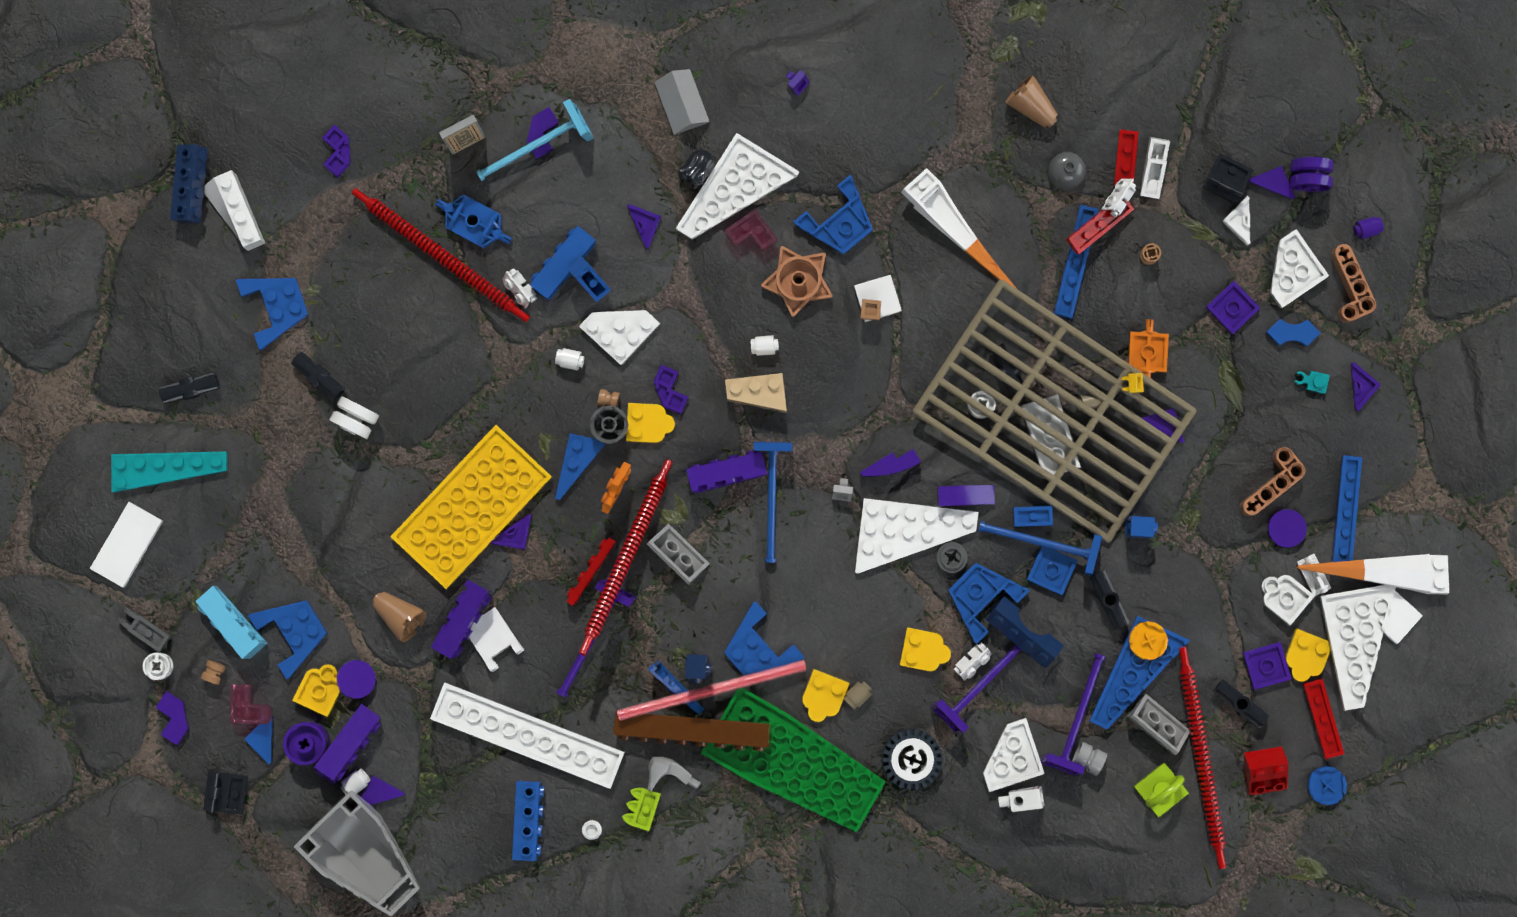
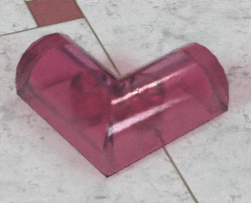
M756 209L725 229L727 237L734 246L752 236L759 248L765 251L778 240Z
M231 685L230 724H268L272 717L271 707L268 704H251V685Z

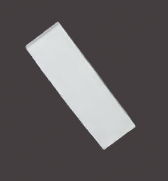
M1150 137L1140 196L1160 198L1170 145L1169 140Z

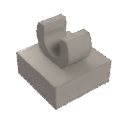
M841 478L840 484L834 485L832 499L851 502L853 487L847 486L848 479Z

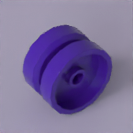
M1303 157L1291 160L1290 171L1296 175L1290 178V188L1302 192L1331 190L1333 188V178L1329 174L1334 170V161L1321 157Z
M302 722L293 725L287 731L283 741V748L286 756L292 762L298 765H309L320 760L329 748L331 740L327 730L322 725L316 722ZM307 739H308L307 742L310 743V746H306V745H305V741H306Z

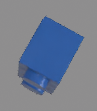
M582 256L567 268L596 302L611 290Z
M1139 516L1126 518L1125 537L1149 539L1154 537V534H1157L1158 523L1155 522V518Z

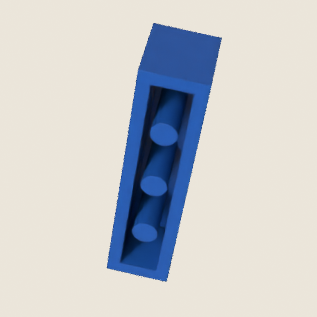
M579 226L575 229L572 228L568 232L566 241L563 244H558L554 250L555 254L553 257H548L542 264L544 268L540 273L536 272L530 279L531 288L548 301L553 298L570 277L571 273L567 268L581 256L585 258L597 244L596 240Z

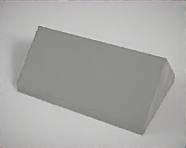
M690 69L671 71L655 81L674 135L709 123Z
M669 524L647 543L688 585L710 564Z
M1147 694L1140 699L1127 715L1138 727L1174 755L1178 754L1190 733L1186 726Z

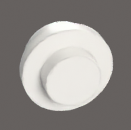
M595 820L587 821L582 827L584 837L589 840H595L601 835V825Z

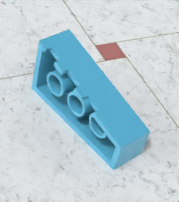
M212 586L196 600V603L199 605L197 607L203 615L208 616L212 626L221 632L223 638L242 659H251L268 644L217 586Z

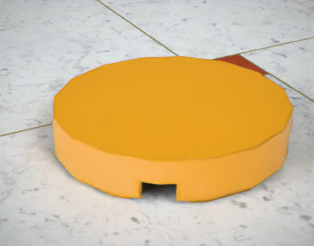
M1147 621L1133 627L1129 634L1128 642L1134 655L1140 659L1152 660L1160 657L1165 652L1168 638L1162 626L1155 622Z

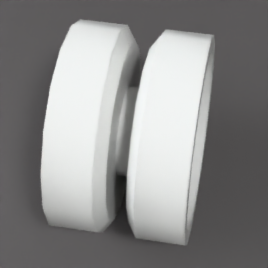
M341 396L337 406L347 413L344 415L338 411H333L329 420L340 425L339 428L353 435L357 434L368 439L371 429L363 425L362 422L364 420L370 424H375L379 415Z

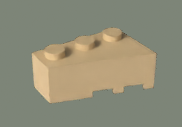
M782 373L725 380L727 401L787 413Z

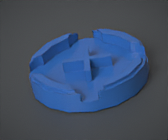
M1323 766L1315 769L1310 774L1307 789L1314 801L1323 805H1333L1338 803L1346 794L1347 782L1339 770L1334 767Z

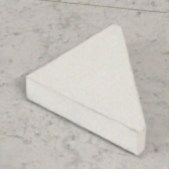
M1248 196L1222 221L1246 246L1250 244V198Z

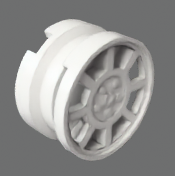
M984 391L975 392L971 396L991 411L995 410V399ZM968 404V410L972 416L978 419L987 418V416Z
M152 653L145 658L143 671L146 676L153 680H162L172 673L173 661L165 653Z

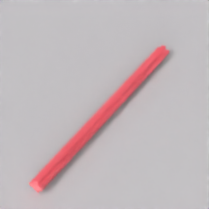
M803 660L802 662H795V664L793 662L767 671H760L758 674L756 672L753 675L751 674V676L749 674L744 676V678L742 676L737 678V680L736 678L730 679V682L727 680L723 681V683H716V685H709V687L704 686L702 689L701 687L697 688L695 691L693 689L690 692L688 691V693L686 691L683 694L681 693V695L680 693L676 694V696L674 694V697L673 695L669 696V698L667 696V699L664 697L662 700L661 698L655 700V702L654 700L648 701V704L647 702L641 703V706L640 704L634 705V708L633 706L627 707V710L622 708V710H617L618 718L620 721L621 718L626 720L628 716L633 718L635 714L636 716H640V713L645 715L647 711L652 713L654 709L655 711L661 710V707L662 709H666L668 706L671 708L675 704L678 706V704L680 705L682 702L685 704L689 700L691 702L694 699L697 701L696 698L698 700L701 697L704 699L703 696L705 698L706 696L708 698V695L711 697L710 694L715 696V693L716 695L720 694V692L722 694V691L723 693L727 692V690L729 692V689L734 691V688L735 690L736 687L741 689L743 685L748 687L750 683L755 685V683L757 684L759 681L762 683L766 679L768 681L769 679L771 681V678L774 680L773 677L778 679V676L781 678L783 675L785 677V674L786 676L787 674L790 675V673L792 675V672L797 674L799 670L800 672L801 670L803 672L804 670L806 671V665Z

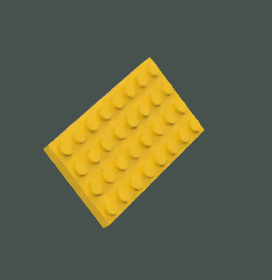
M495 425L390 537L445 589H448L491 541L544 487L552 476L503 430Z

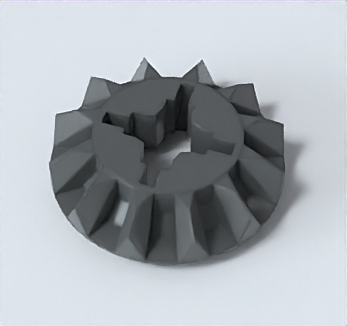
M946 543L937 552L938 565L943 571L956 573L965 567L967 552L958 543ZM956 550L957 552L955 553V558L959 561V563L957 561H952L951 563H949V565H947L949 558L947 557V555H945V553L952 554Z

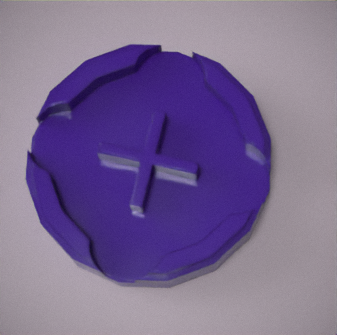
M1290 509L1274 513L1267 525L1271 541L1283 548L1294 547L1300 544L1307 532L1304 518L1298 512Z
M351 660L345 663L339 669L336 676L340 692L352 699L368 695L373 690L376 682L372 667L360 660Z

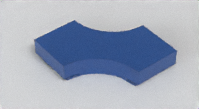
M1279 319L1265 332L1278 346L1288 341H1295L1305 347L1320 334L1308 319L1300 324H1288Z

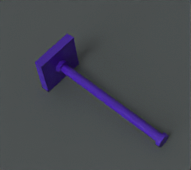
M605 579L598 581L595 589L602 592L607 581ZM620 588L614 603L619 601L629 607L634 603L636 596ZM595 640L592 641V643H591V645H590V647H589V650H590V648H591V646L593 645V643H594ZM578 654L561 688H558L556 691L557 694L567 697V691L586 656Z
M1015 645L953 708L949 707L942 699L936 701L931 708L957 735L964 733L969 727L959 718L958 713L1022 649Z
M1096 653L1094 655L1095 661L1062 756L1059 755L1058 757L1047 753L1041 758V764L1076 777L1083 774L1085 767L1071 762L1069 757L1101 664L1106 659L1105 656Z

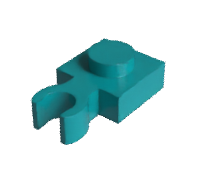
M1301 371L1295 373L1302 377L1301 381L1294 380L1295 384H1307L1305 390L1326 394L1330 375L1310 371L1309 376Z

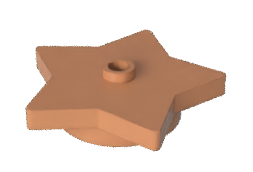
M781 246L778 269L761 284V287L781 296L793 318L809 301L831 299L832 293L822 277L826 253L800 256ZM798 277L801 278L802 283L796 284L795 279Z

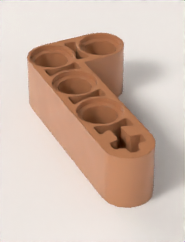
M1347 244L1337 246L1331 252V259L1351 303L1338 310L1337 317L1342 323H1349L1373 312L1376 308V301L1351 247ZM1339 252H1344L1345 255H1344V256H1339L1338 253H1339ZM1346 267L1352 268V276L1346 273ZM1354 284L1361 287L1360 293L1355 292ZM1363 301L1368 303V311L1362 308ZM1345 309L1351 311V318H1347L1344 315Z
M1282 447L1274 451L1272 460L1280 472L1241 502L1240 511L1243 515L1252 516L1259 513L1303 478L1306 472L1305 467L1292 450ZM1280 452L1286 454L1287 459L1285 462L1279 459ZM1292 467H1296L1299 470L1297 477L1291 474ZM1278 478L1282 479L1284 482V486L1282 489L1278 488L1276 485V480ZM1263 490L1269 493L1267 501L1261 497ZM1257 501L1258 504H1255L1252 510L1248 511V504Z

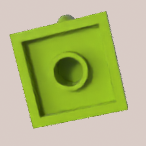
M1164 762L1134 785V788L1145 800L1146 806L1150 807L1157 817L1163 815L1189 794L1182 785L1184 777L1182 775L1175 776Z

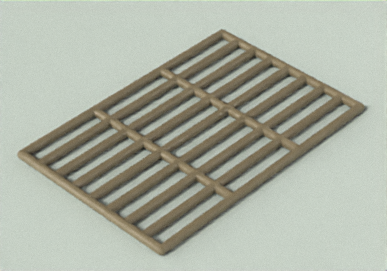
M1000 279L914 407L913 414L1094 535L1102 536V540L1109 543L1196 414V408L1145 374H1143V383L1187 412L1182 421H1179L1139 393L1123 391L1122 388L1128 386L1124 384L1126 380H1122V377L1128 376L1131 373H1142L1141 371L1006 281ZM1004 289L1058 325L1059 329L1056 334L1052 336L998 300L997 296L1000 291ZM991 305L1049 342L1044 352H1041L987 316L986 313ZM983 321L1037 357L1038 361L1034 367H1029L975 331L979 323ZM1067 331L1124 369L1118 379L1061 342L1060 340ZM972 337L1026 373L1028 376L1024 382L1020 384L966 348L965 344L969 338ZM1055 347L1112 384L1113 386L1108 394H1104L1050 358ZM959 353L1017 390L1012 400L954 363ZM1046 363L1101 400L1102 403L1095 411L1041 375L1039 372ZM951 369L1005 405L1006 409L1001 417L943 379L947 371ZM1034 379L1092 417L1087 426H1083L1029 390L1028 388ZM937 386H942L996 422L991 432H988L934 396L933 393ZM1121 390L1176 427L1172 436H1167L1113 400L1118 391ZM1026 396L1080 432L1081 435L1074 443L1020 407L1018 403L1022 397ZM928 401L985 438L981 447H976L922 411ZM1108 406L1164 442L1166 445L1162 451L1158 453L1104 417L1103 414ZM1014 411L1071 449L1065 459L1009 423L1007 420ZM1098 422L1155 459L1151 468H1146L1092 432ZM1002 427L1059 464L1060 466L1055 474H1051L997 438ZM1087 438L1143 474L1145 477L1141 483L1137 485L1083 449L1082 446ZM991 444H994L1047 479L1049 483L1042 491L988 455L986 452ZM1077 454L1134 491L1129 501L1072 465L1071 462ZM1068 470L1122 506L1123 510L1119 516H1114L1060 480L1065 471ZM1055 486L1113 523L1108 533H1105L1051 497L1050 494Z

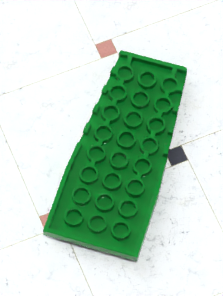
M742 687L737 689L720 720L771 724L769 748H764V751H754L752 746H745V750L733 749V745L726 744V748L714 747V743H707L701 754L749 782L857 832L884 786L885 780L788 713Z

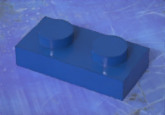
M1052 506L1013 507L1014 527L1052 526Z

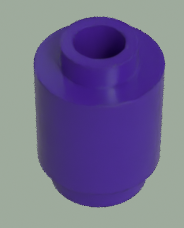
M1374 216L1356 221L1355 226H1353L1354 235L1360 240L1379 235L1384 230L1381 218Z

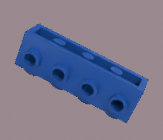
M516 781L512 860L536 861L537 856H541V845H538V837H542V825H539V818L543 817V805H540V798H544V786H541V781Z

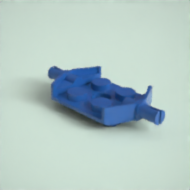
M462 195L452 203H446L440 199L437 200L435 206L446 212L447 230L464 237L483 249L496 240H501L507 245L512 241V237L507 236L501 231L502 216L496 211L466 195ZM470 216H476L478 218V222L476 225L468 224V218Z

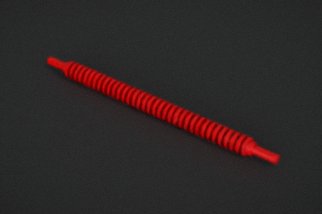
M357 188L353 189L351 194L366 204L365 207L368 208L369 212L397 233L399 232L401 236L403 235L405 239L407 238L408 241H411L412 244H415L416 247H419L420 250H423L424 253H427L428 256H431L443 267H447V270H451V273H455L457 277L459 276L461 280L463 279L465 283L467 282L469 286L471 285L472 288H475L476 291H479L480 294H483L484 297H487L496 306L499 305V308H503L504 312H512L525 323L530 319L529 315L516 307V303H514L512 298L510 299L508 295L506 296L504 292L502 293L500 289L498 290L496 286L494 287L493 284H490L489 281H486L485 278H482L481 275H478L477 272H474L465 263H462L460 260L458 261V258H454V255H450V252H446V249H442V246H438L436 242L434 243L432 239L430 240L429 237H426L425 234H422L421 231H418L417 228H414L413 225L377 198H369Z
M665 460L660 474L653 478L646 493L647 495H645L641 508L635 517V521L591 614V618L584 630L586 637L579 650V654L582 656H586L592 641L599 637L659 504V500L667 486V474L673 463L670 460Z
M1181 647L1179 648L1182 667H1180L1179 675H1184L1180 677V680L1184 679L1181 685L1185 684L1182 687V690L1186 689L1183 695L1187 694L1184 700L1188 699L1185 705L1189 704L1185 708L1186 710L1190 709V711L1186 712L1187 715H1191L1187 719L1192 720L1188 724L1193 725L1189 727V730H1194L1190 732V735H1194L1191 737V740H1195L1192 742V745H1196L1193 747V750H1197L1194 752V755H1198L1195 757V760H1199L1195 763L1200 765L1196 768L1201 770L1197 774L1202 775L1198 779L1203 780L1199 782V785H1204L1200 787V790H1204V792H1201L1202 796L1205 795V797H1202V801L1206 800V802H1203V806H1207L1204 807V811H1208L1205 812V816H1209L1206 817V821H1210L1206 824L1211 826L1207 829L1212 831L1208 835L1213 836L1209 840L1214 841L1210 843V846H1213V850L1216 851L1218 868L1225 869L1226 863L1223 849L1225 848L1224 844H1226V841H1221L1225 839V836H1221L1224 834L1223 830L1220 831V829H1223V826L1219 825L1222 824V820H1218L1221 819V815H1217L1220 814V810H1216L1219 809V805H1215L1218 804V800H1214L1218 797L1213 795L1217 792L1212 790L1216 786L1211 785L1215 781L1210 780L1214 778V775H1209L1213 773V770H1209L1212 768V765H1208L1211 763V760H1207L1210 758V755H1206V753H1209V750H1205V748H1208V745H1204V743L1208 742L1203 740V738L1207 737L1202 735L1206 731L1201 730L1205 726L1200 725V723H1204V720H1199V718H1203V715L1198 714L1202 713V709H1197L1201 708V704L1197 705V703H1200V699L1196 700V698H1199V694L1195 695V693H1198V689L1194 690V688H1197V684L1193 685V683H1196V679L1192 680L1196 676L1195 674L1191 675L1195 671L1192 669V665H1189L1187 648Z

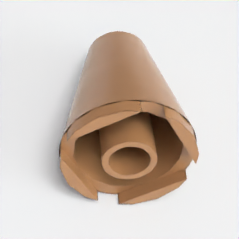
M1033 75L1029 76L1018 86L1019 88L1015 92L1013 91L1005 102L1042 127L1048 126L1050 128L1057 121L1056 116L1058 114Z
M387 592L378 593L373 598L374 609L396 638L402 642L410 640L417 633L415 631L417 626L422 627L425 622L427 613L423 609Z

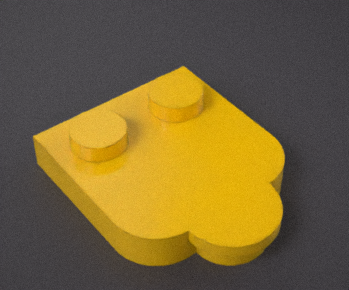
M628 403L627 419L629 425L626 433V442L659 443L664 439L665 434L673 431L675 421L670 415L666 414L665 409L661 405Z
M907 627L900 660L901 666L934 671L938 668L939 664L949 661L951 651L949 647L943 645V638L939 634Z
M1295 629L1285 655L1287 666L1292 668L1291 673L1295 680L1306 681L1310 676H1317L1322 673L1331 650L1329 641Z
M327 664L323 665L319 670H308L292 701L329 717L340 694L336 681L337 669Z
M813 669L802 698L803 704L808 708L810 719L820 722L826 716L836 715L839 712L850 683Z

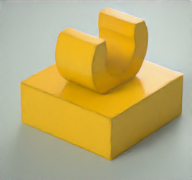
M1131 373L1128 376L1122 377V380L1129 382L1128 387L1122 388L1123 391H1129L1130 393L1144 392L1142 373Z

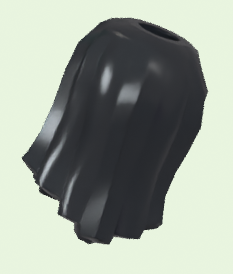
M703 149L694 151L685 165L679 168L678 176L682 182H691L693 189H696L699 185H704L705 178L715 167L714 157Z

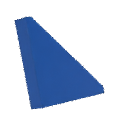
M269 714L244 739L269 765L272 763L273 747L272 714Z

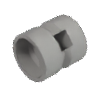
M1082 741L1074 754L1072 762L1086 767L1087 772L1097 776L1106 761L1107 753L1099 749L1094 751L1091 745Z

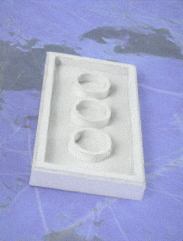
M1058 395L1044 398V400L1063 412ZM1035 402L1021 405L1023 409L1072 441L1068 425ZM1025 419L1030 437L1065 459L1071 449ZM1034 448L1039 466L1054 475L1060 465ZM1076 455L1071 464L1077 468H1081L1078 457Z
M128 502L90 569L125 588L163 520Z

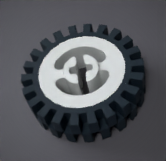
M904 729L898 733L896 732L887 740L888 742L884 745L882 753V766L885 774L894 784L907 790H918L934 782L942 768L943 757L939 744L931 735L918 729ZM912 745L913 748L904 754L909 757L915 754L914 757L920 761L921 756L918 751L920 749L924 751L926 762L920 771L912 773V769L917 768L920 764L916 762L909 764L910 761L903 758V762L906 768L901 769L899 766L898 756L906 746Z

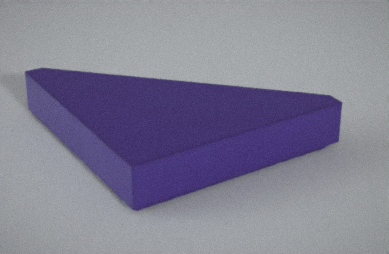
M1282 166L1255 176L1248 181L1265 190L1285 196L1290 200L1295 199Z
M628 204L627 207L646 249L649 250L661 216Z
M1352 362L1350 367L1354 408L1358 412L1381 384L1355 362Z
M1174 408L1166 410L1167 413L1177 419ZM1156 414L1142 417L1143 420L1169 437L1176 430V427ZM1182 435L1178 439L1179 443L1184 442Z
M528 514L492 540L490 544L525 550L532 515Z
M374 775L361 798L370 805L404 796L405 792Z

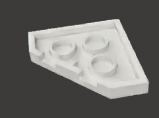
M1297 229L1282 238L1278 244L1270 294L1280 309L1329 276Z
M646 310L592 312L579 327L622 366L660 323Z
M1026 718L1006 725L983 771L989 792L1045 774Z

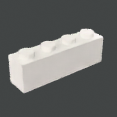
M231 170L210 180L204 186V194L241 241L242 246L249 251L265 244L237 175Z

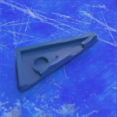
M569 435L555 499L560 500L567 493L568 489L585 471L586 467L594 460L606 443L580 435Z
M660 660L648 668L671 694L680 693L681 695V693L683 694L686 691L688 693V690ZM695 699L692 702L689 700L686 703L698 715L704 710Z

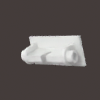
M1120 179L1116 183L1111 195L1106 199L1102 210H1111L1110 214L1113 217L1120 215L1127 205L1122 199L1129 201L1136 191V185L1132 183L1134 179Z
M512 269L504 274L502 278L504 286L511 290L515 295L516 301L525 309L530 302L533 303L537 300V294L529 284L524 287L521 286L526 280L518 270Z
M1315 554L1297 561L1298 565L1319 563ZM1301 570L1313 595L1316 596L1331 589L1324 573Z
M983 643L976 644L968 652L972 657L970 661L964 656L955 664L954 670L964 681L967 678L973 677L976 670L990 660L992 653Z

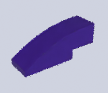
M914 449L899 458H896L892 452L859 474L861 477L888 476L908 470L920 464L921 461Z
M994 485L937 487L938 507L994 505Z

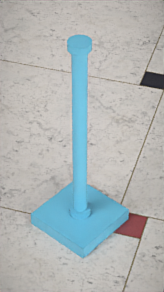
M570 99L566 100L563 104L571 117L569 122L483 170H477L476 172L481 181L489 174L572 128H577L580 136L587 142L592 140L594 137L577 105Z

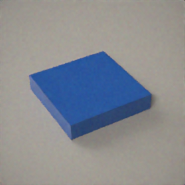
M1041 546L1026 580L1062 596L1078 560L1054 549Z

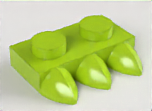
M634 788L630 792L638 801H629L626 805L635 813H627L622 818L631 826L649 831L661 793L650 792L646 788Z

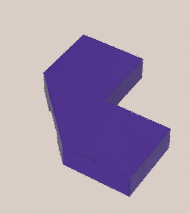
M550 107L533 116L527 144L544 136L545 132L559 125ZM547 142L532 150L536 159L552 151L553 148Z
M334 124L322 137L335 150L323 165L339 178L351 165L350 138Z
M660 365L654 379V385L664 408L681 415L689 397L671 390L679 372Z
M166 691L156 706L158 710L171 718L161 735L174 744L179 745L189 729L185 705L182 700Z

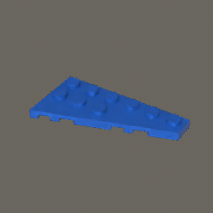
M1136 616L1089 722L1108 729L1178 654L1179 648L1184 647L1190 640L1163 628L1168 638L1165 652L1156 659H1140L1130 649L1128 642L1129 634L1133 627L1148 620Z

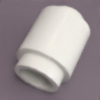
M774 335L758 336L755 339H751L752 354H757V356L773 355L775 350H779L778 339H774Z
M565 348L563 350L558 349L555 364L578 371L579 367H583L585 357L582 356L580 351Z
M363 769L355 770L341 782L343 785L341 790L345 795L350 791L358 794L371 780Z

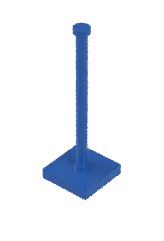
M754 441L753 451H767V454H769L767 558H765V562L774 563L776 562V558H774L776 460L779 451H792V442Z
M981 521L979 532L985 531L1085 557L1084 559L1088 560L1084 575L1088 576L1093 574L1102 536L1094 535L1091 549L1087 548L1085 550L985 524V521Z

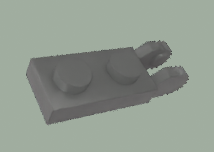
M126 607L124 612L135 620L130 624L126 619L119 617L117 622L147 645L161 652L171 638V635L142 615Z

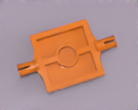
M1146 319V331L1129 332L1128 363L1149 378H1151L1152 373L1167 372L1169 334L1153 331L1154 320Z
M624 462L621 468H616L613 477L610 478L606 489L608 490L601 500V503H603L602 512L609 514L621 493L625 481L628 480V476L631 473V464Z

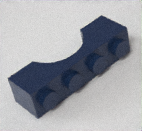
M1003 597L995 605L985 619L1045 669L1056 659L1064 646L1049 633L1038 635L1027 629L1019 617V608L1006 597Z

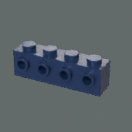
M196 144L177 145L170 220L179 223L201 222L206 160L208 157L207 148Z
M687 654L685 678H690V682L702 683L703 679H707V675H711L712 663H708V655Z

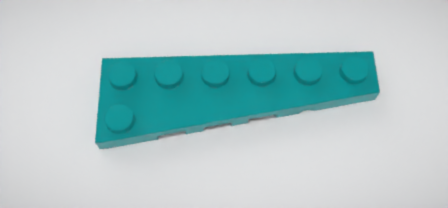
M228 452L111 454V492L127 491L145 486L195 478L197 476L228 471Z

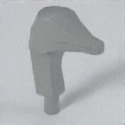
M666 757L651 758L648 765V791L651 792L664 775H672L685 785L689 784L696 789L699 787L700 782L692 778V775L674 760Z

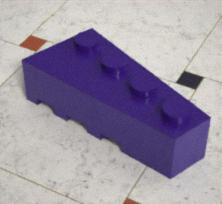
M752 450L746 452L745 456L739 457L737 454L727 457L728 460L720 461V459L709 461V464L701 466V464L690 466L686 470L692 493L696 494L767 476L762 452Z
M471 580L466 581L464 585L467 587L466 591L463 590L456 600L457 607L450 611L446 619L448 621L447 624L442 626L431 646L432 649L450 659H454L455 656L459 657L463 650L461 646L463 641H468L473 632L471 630L473 623L477 624L483 615L480 613L484 606L487 607L492 599L490 596L491 591Z
M361 704L314 766L315 773L335 786L345 775V770L348 766L354 763L358 757L357 753L359 750L364 749L368 744V738L371 733L375 734L381 726L379 723L381 721L380 717Z

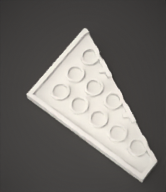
M736 133L679 222L676 230L690 239H694L798 176L799 171Z
M864 498L855 573L867 571L976 532L978 512Z
M1382 585L1320 596L1343 711L1363 708L1365 706L1367 692L1369 691L1371 677L1375 669L1378 651L1396 589L1394 586Z

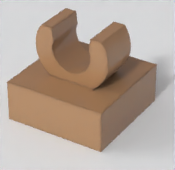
M862 299L860 319L879 321L881 301Z

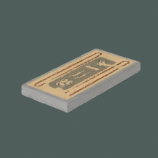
M474 115L439 133L452 155L486 138Z

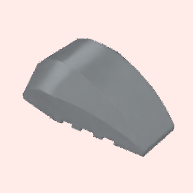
M353 791L346 794L294 845V848L321 875L353 892L359 898L361 897L368 901L369 904L389 916H392L420 889L413 872L382 816Z

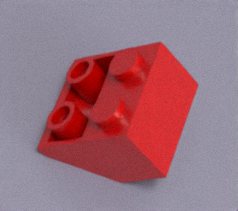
M1282 746L1244 752V771L1249 796L1288 789L1289 763Z

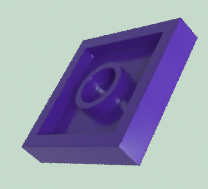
M1235 281L1228 285L1205 307L1231 335L1260 309Z
M1281 642L1242 652L1253 690L1291 680Z

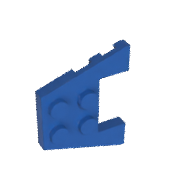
M851 175L837 185V188L849 202L819 226L807 211L793 221L794 225L843 255L873 231Z
M296 278L236 280L242 297L261 291L272 323L271 328L254 333L259 350H264L267 345L277 340L280 335L288 329L290 330L309 315Z
M977 563L948 590L975 644L989 632L975 616L1002 589L1016 603L1029 592L1027 588Z
M308 600L248 615L256 630L275 621L293 650L294 655L278 664L286 679L291 678L307 656L327 635L326 629Z
M756 601L753 602L724 652L744 676L749 674L751 676V674L753 675L756 672L758 674L760 671H767L772 668L795 663L805 658L794 644L780 657H777L752 627L767 614Z

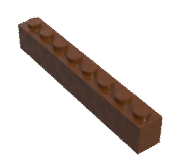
M615 711L613 735H619L618 739L630 740V736L638 737L637 741L649 742V738H656L658 743H668V740H676V744L687 745V741L695 742V746H706L707 743H714V747L726 748V744L733 745V749L745 750V746H752L754 751H764V748H769L771 724L654 714L641 715V713L640 716L635 714L633 718L628 716V719L622 720L621 718L620 721L617 711Z

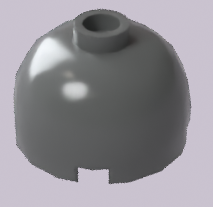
M1073 152L1057 154L1048 165V179L1058 189L1072 190L1078 187L1086 174V166L1083 159Z
M602 406L591 417V433L602 443H617L624 438L628 431L627 416L616 406Z

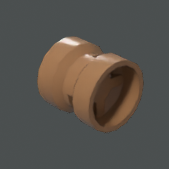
M1154 243L1147 244L1140 251L1139 257L1141 262L1146 265L1154 264L1161 256V249Z
M601 389L597 407H618L620 393L613 392L610 394L607 390Z
M208 660L206 671L202 673L200 678L219 685L220 675L225 671L226 666Z

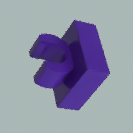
M801 70L797 74L790 71L786 75V78L789 79L788 86L796 96H799L810 83L806 74Z

